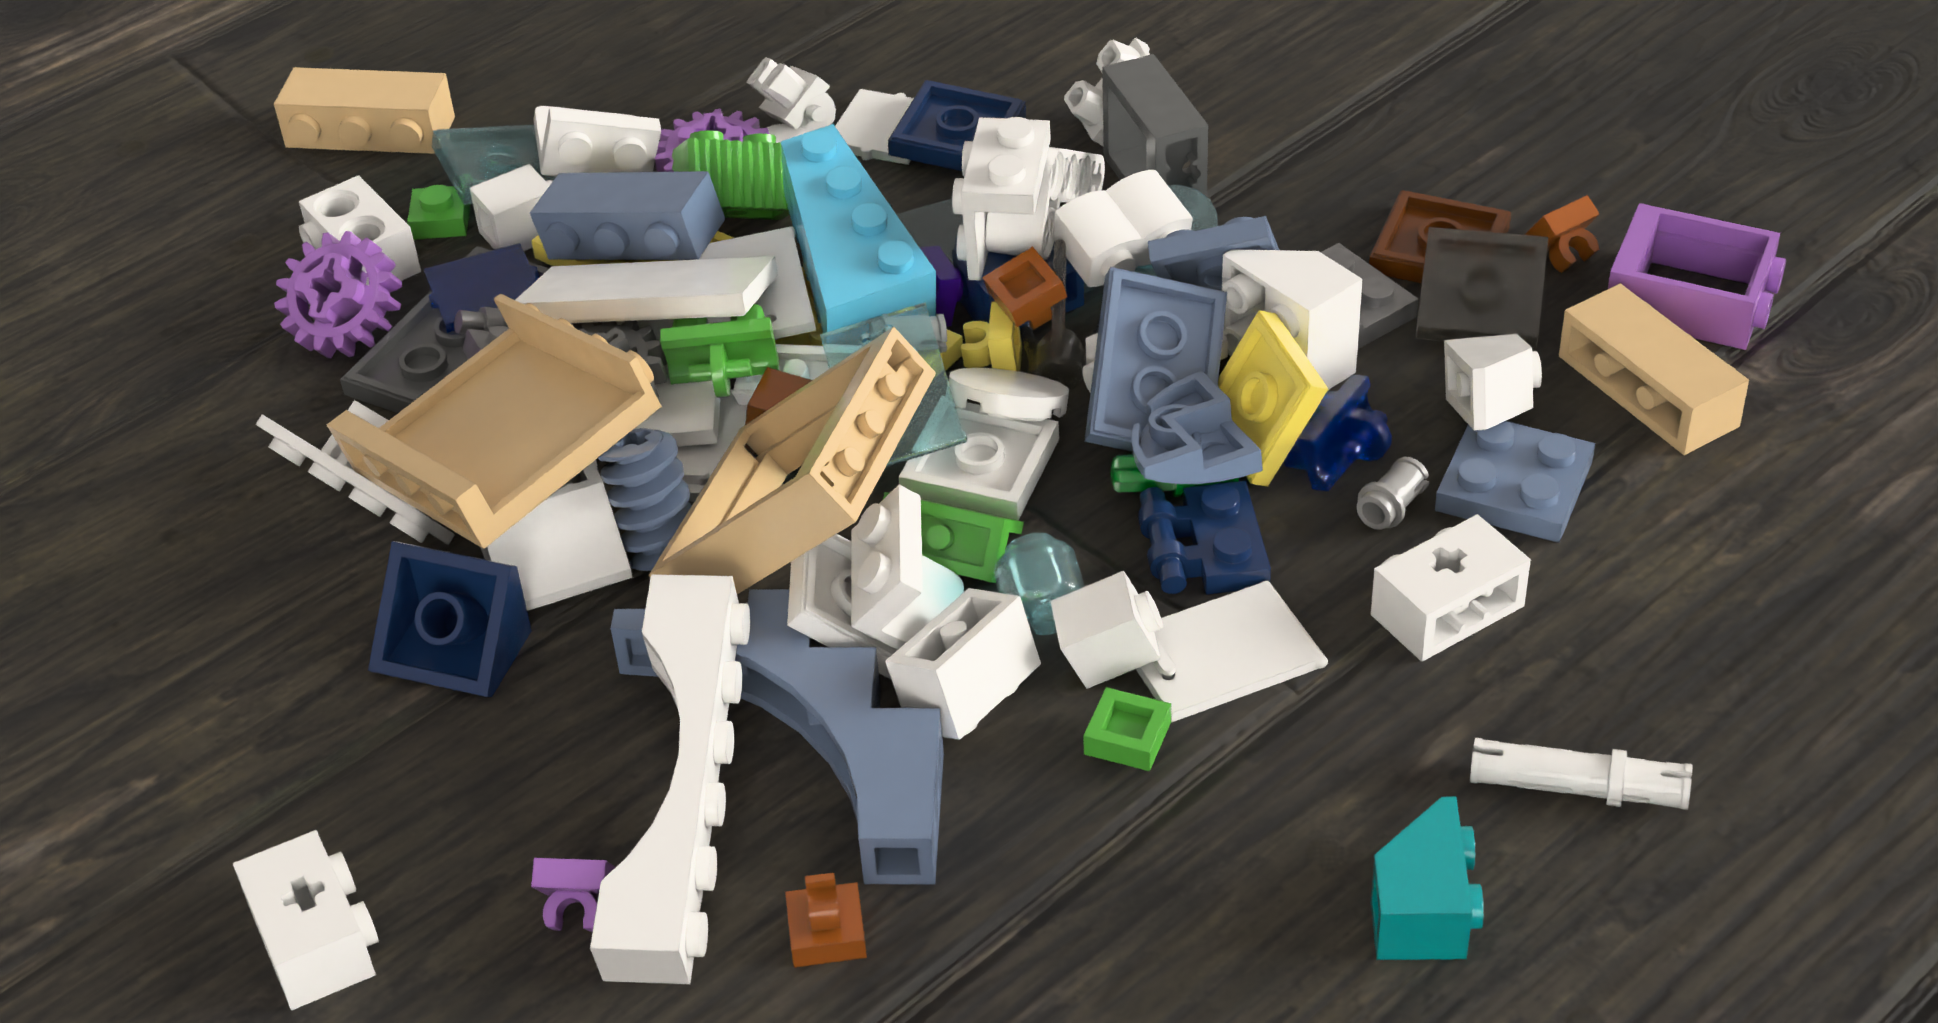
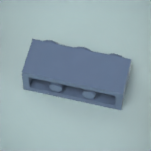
M708 171L559 173L530 211V216L547 257L552 260H697L701 257L725 220Z

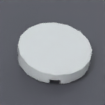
M962 368L951 371L947 390V398L959 408H966L967 399L980 402L979 412L986 413V416L1018 421H1044L1052 417V410L1053 415L1060 418L1066 414L1069 388L1060 382L1025 372L996 368Z

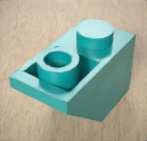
M1441 797L1374 855L1370 901L1377 960L1467 959L1470 929H1482L1484 906L1482 888L1480 884H1469L1467 870H1474L1475 866L1474 831L1472 826H1460L1457 797Z

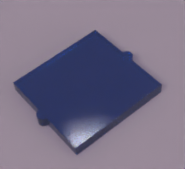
M520 243L424 269L425 277L431 290L429 295L430 305L434 309L438 308L447 333L455 331V316L458 310L478 312L481 307L498 308L493 299L501 293L516 300L540 278L538 268L530 266Z

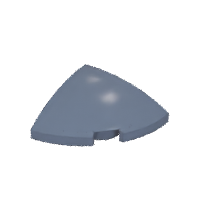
M1203 371L1176 381L1156 394L1146 404L1149 420L1142 434L1140 433V424L1133 425L1131 438L1133 457L1138 470L1145 479L1174 484H1203L1240 478L1263 471L1261 449L1232 421L1230 398Z

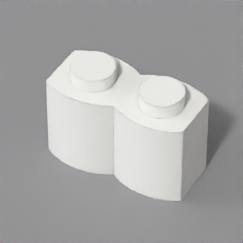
M1146 170L1118 181L1106 191L1086 193L1061 206L1055 211L1052 239L1088 287H1097L1104 285L1105 275L1110 267L1134 272L1138 266L1151 265L1148 241L1165 238L1168 234L1177 230H1191L1193 217L1157 171Z

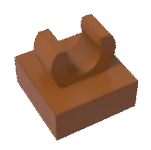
M1586 195L1544 215L1519 242L1530 259L1549 251L1552 265L1562 273L1577 261L1569 246L1577 250L1583 261L1589 260L1599 250L1597 239L1585 228L1600 214L1589 196Z
M1033 246L982 277L988 293L1016 327L1028 321L1033 330L1037 329L1054 318L1051 307L1067 297L1063 282Z
M834 873L805 876L806 889L785 892L794 968L867 958L857 882L836 885Z

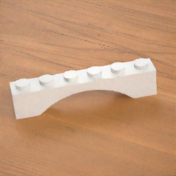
M651 574L642 635L652 668L670 691L678 708L680 717L679 755L670 789L653 824L631 853L601 881L590 949L603 981L690 984L694 957H704L706 953L708 918L706 912H700L703 890L713 891L716 883L717 853L715 847H709L712 826H722L725 817V786L723 783H718L720 765L730 764L734 751L733 723L727 721L729 703H739L742 692V667L740 662L735 661L737 644L746 645L750 633L749 605L739 603L733 576Z

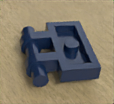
M1246 481L1183 488V506L1176 507L1166 501L1164 491L1158 487L1147 488L1140 494L1142 507L1139 509L1137 516L1142 534L1150 539L1151 543L1147 553L1152 575L1160 580L1161 588L1165 593L1176 594L1183 591L1187 585L1186 578L1202 577L1206 595L1239 591L1263 581L1270 582L1271 567ZM1191 537L1193 545L1184 546L1176 538Z

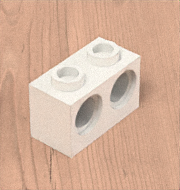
M359 175L299 201L305 223L299 226L303 243L307 241L318 249L322 247L323 233L329 232L340 241L345 231H351L361 240L367 237L378 245L382 252L395 262L396 266L391 273L401 281L421 272L411 227ZM363 266V267H362V270H363L365 273H367L365 267ZM367 277L366 285H369V279H368V277Z

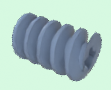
M633 429L597 458L600 461L610 462L601 469L600 475L602 481L615 485L608 491L607 496L613 507H621L614 514L617 527L626 530L621 535L625 551L636 553L630 560L631 568L640 571H651L692 506L688 502L690 500L689 486L683 480V464L676 457L678 454L677 441L670 433L661 430Z

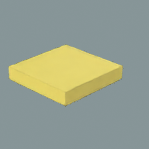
M1259 310L1220 374L1218 387L1230 398L1232 421L1261 449L1263 471L1247 475L1246 477L1250 484L1268 487L1325 396L1328 387L1277 314Z

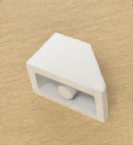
M1518 334L1444 340L1446 400L1474 431L1489 429L1533 408V388H1539L1542 381L1541 361L1538 352L1532 351V347Z

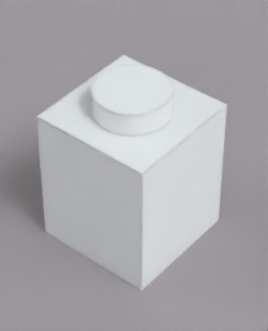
M530 164L469 188L479 233L496 252L508 256H513L533 248L531 240L538 236V233L530 216V211L553 182L552 180L545 181Z
M1124 571L1050 601L1060 649L1087 689L1161 659L1154 634L1155 631L1163 628L1157 606L1148 591L1140 594L1137 593Z

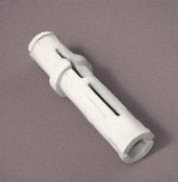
M1475 737L1470 783L1500 784L1606 798V805L1621 807L1622 801H1630L1688 810L1692 780L1690 778L1693 765L1629 758L1625 750L1612 749V755L1592 754L1565 749L1503 743Z

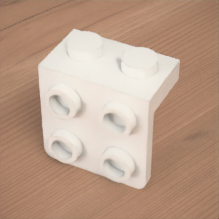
M539 106L535 109L533 120L541 175L556 177L559 173L653 172L661 134L659 119L550 106Z
M1022 117L1007 119L979 118L974 140L964 142L962 152V173L964 178H956L954 181L952 206L954 214L963 215V225L959 226L957 234L958 260L967 261L969 280L981 281L988 255L985 244L988 212L1034 215L1051 140L1050 120H1028Z
M898 485L879 504L874 503L869 506L860 518L859 523L851 530V627L863 632L868 637L879 640L898 650L964 593V584L959 575L922 555L920 495Z

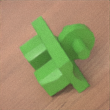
M754 304L744 316H731V321L708 323L707 317L674 319L672 328L660 329V343L666 357L671 385L712 381L717 398L729 397L730 379L763 375L767 367L779 370V357L771 319L764 316L763 309L759 304Z

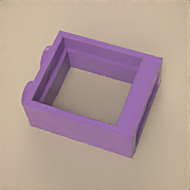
M1639 203L1611 268L1608 289L1621 283L1693 338L1746 350L1754 327L1765 329L1773 303L1774 294L1772 293L1777 294L1780 288L1786 259L1776 257L1780 233ZM1651 263L1743 282L1749 285L1745 295L1650 275L1647 272Z

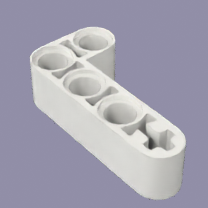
M1049 147L1034 215L988 212L985 231L987 250L994 253L1018 256L1033 246L1044 260H1047L1054 245L1052 234L1055 211L1059 209L1060 202L1067 203L1086 193L1102 190L1105 171L1104 157L1100 154Z

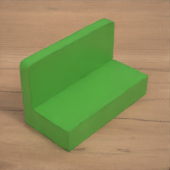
M884 492L883 499L890 493ZM920 499L922 555L954 571L957 575L998 583L1009 533L1022 534L1024 522Z

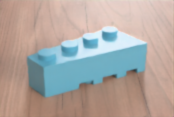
M834 124L781 141L784 195L792 225L796 231V240L801 248L807 281L810 282L817 319L821 323L824 334V345L838 347L865 346L871 342L870 322L881 320L882 314H890L891 319L936 316L935 269Z

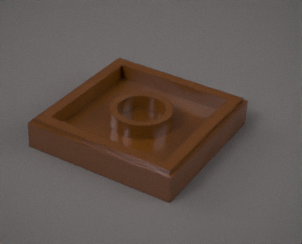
M1400 190L1371 252L1369 264L1385 276L1482 296L1510 228L1511 212Z

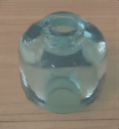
M1031 533L1013 540L1006 546L1004 554L998 559L994 568V577L999 593L1020 596L1029 627L1038 635L1057 633L1050 601L1085 587L1073 548L1064 541L1054 539L1046 533Z

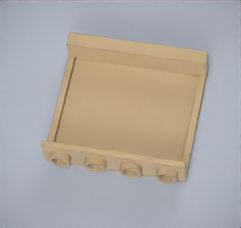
M501 293L493 299L509 329L393 418L377 428L345 410L327 424V427L356 473L483 549L662 407L650 384L654 380L653 373L639 354L632 350L625 352L610 345L598 334L588 335L574 328L563 318L556 320L541 313L531 303L524 305Z

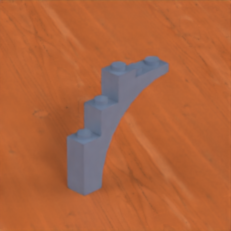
M749 590L747 603L750 610L749 639L746 645L737 644L735 661L740 662L742 667V692L740 699L762 707L798 731L830 764L851 800L857 819L864 884H936L944 763L940 708H880L881 687L876 647L820 648V642L787 626L789 590ZM614 609L610 629L620 674L658 677L652 668L642 635L645 609Z

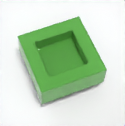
M432 185L427 188L412 189L407 224L411 227L413 240L467 236L471 205L467 185L448 187Z
M1106 687L1083 736L1084 755L1150 771L1171 724V703Z

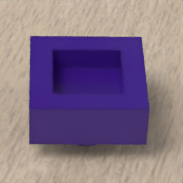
M940 246L919 247L936 271V314H943L946 327L951 326L956 302H959L963 295L962 276L959 270L954 268Z

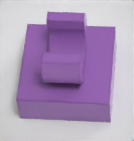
M534 858L531 887L550 896L543 908V919L546 927L561 931L563 912L566 907L574 902H581L585 910L583 928L593 932L601 881L616 867L606 860Z

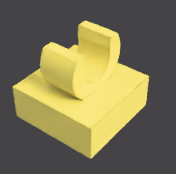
M995 301L991 302L989 323L971 321L963 325L966 343L961 344V353L964 367L982 368L991 364L992 368L1020 372L1022 354L1020 329L1013 324Z

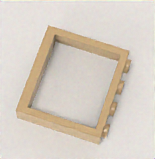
M893 326L741 427L649 573V576L651 577V574L733 576L736 593L739 594L855 523L936 372ZM746 443L758 455L756 458L744 447ZM801 466L797 475L783 484L787 475Z

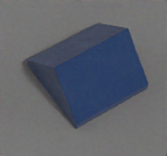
M392 541L368 671L485 697H493L532 632L517 566Z

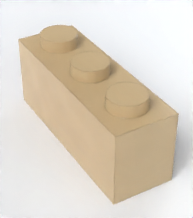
M293 68L274 103L286 148L438 154L455 118L446 73Z
M1621 283L1565 310L1559 357L1681 454L1686 455L1740 427L1749 379Z

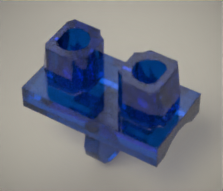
M1351 375L1338 392L1327 391L1311 416L1310 424L1303 429L1284 460V465L1288 468L1307 470L1313 490L1329 491L1353 461L1358 458L1365 461H1377L1385 455L1392 444V435L1386 425L1388 422L1387 416L1382 411H1373L1368 402L1367 392L1371 386L1368 376Z

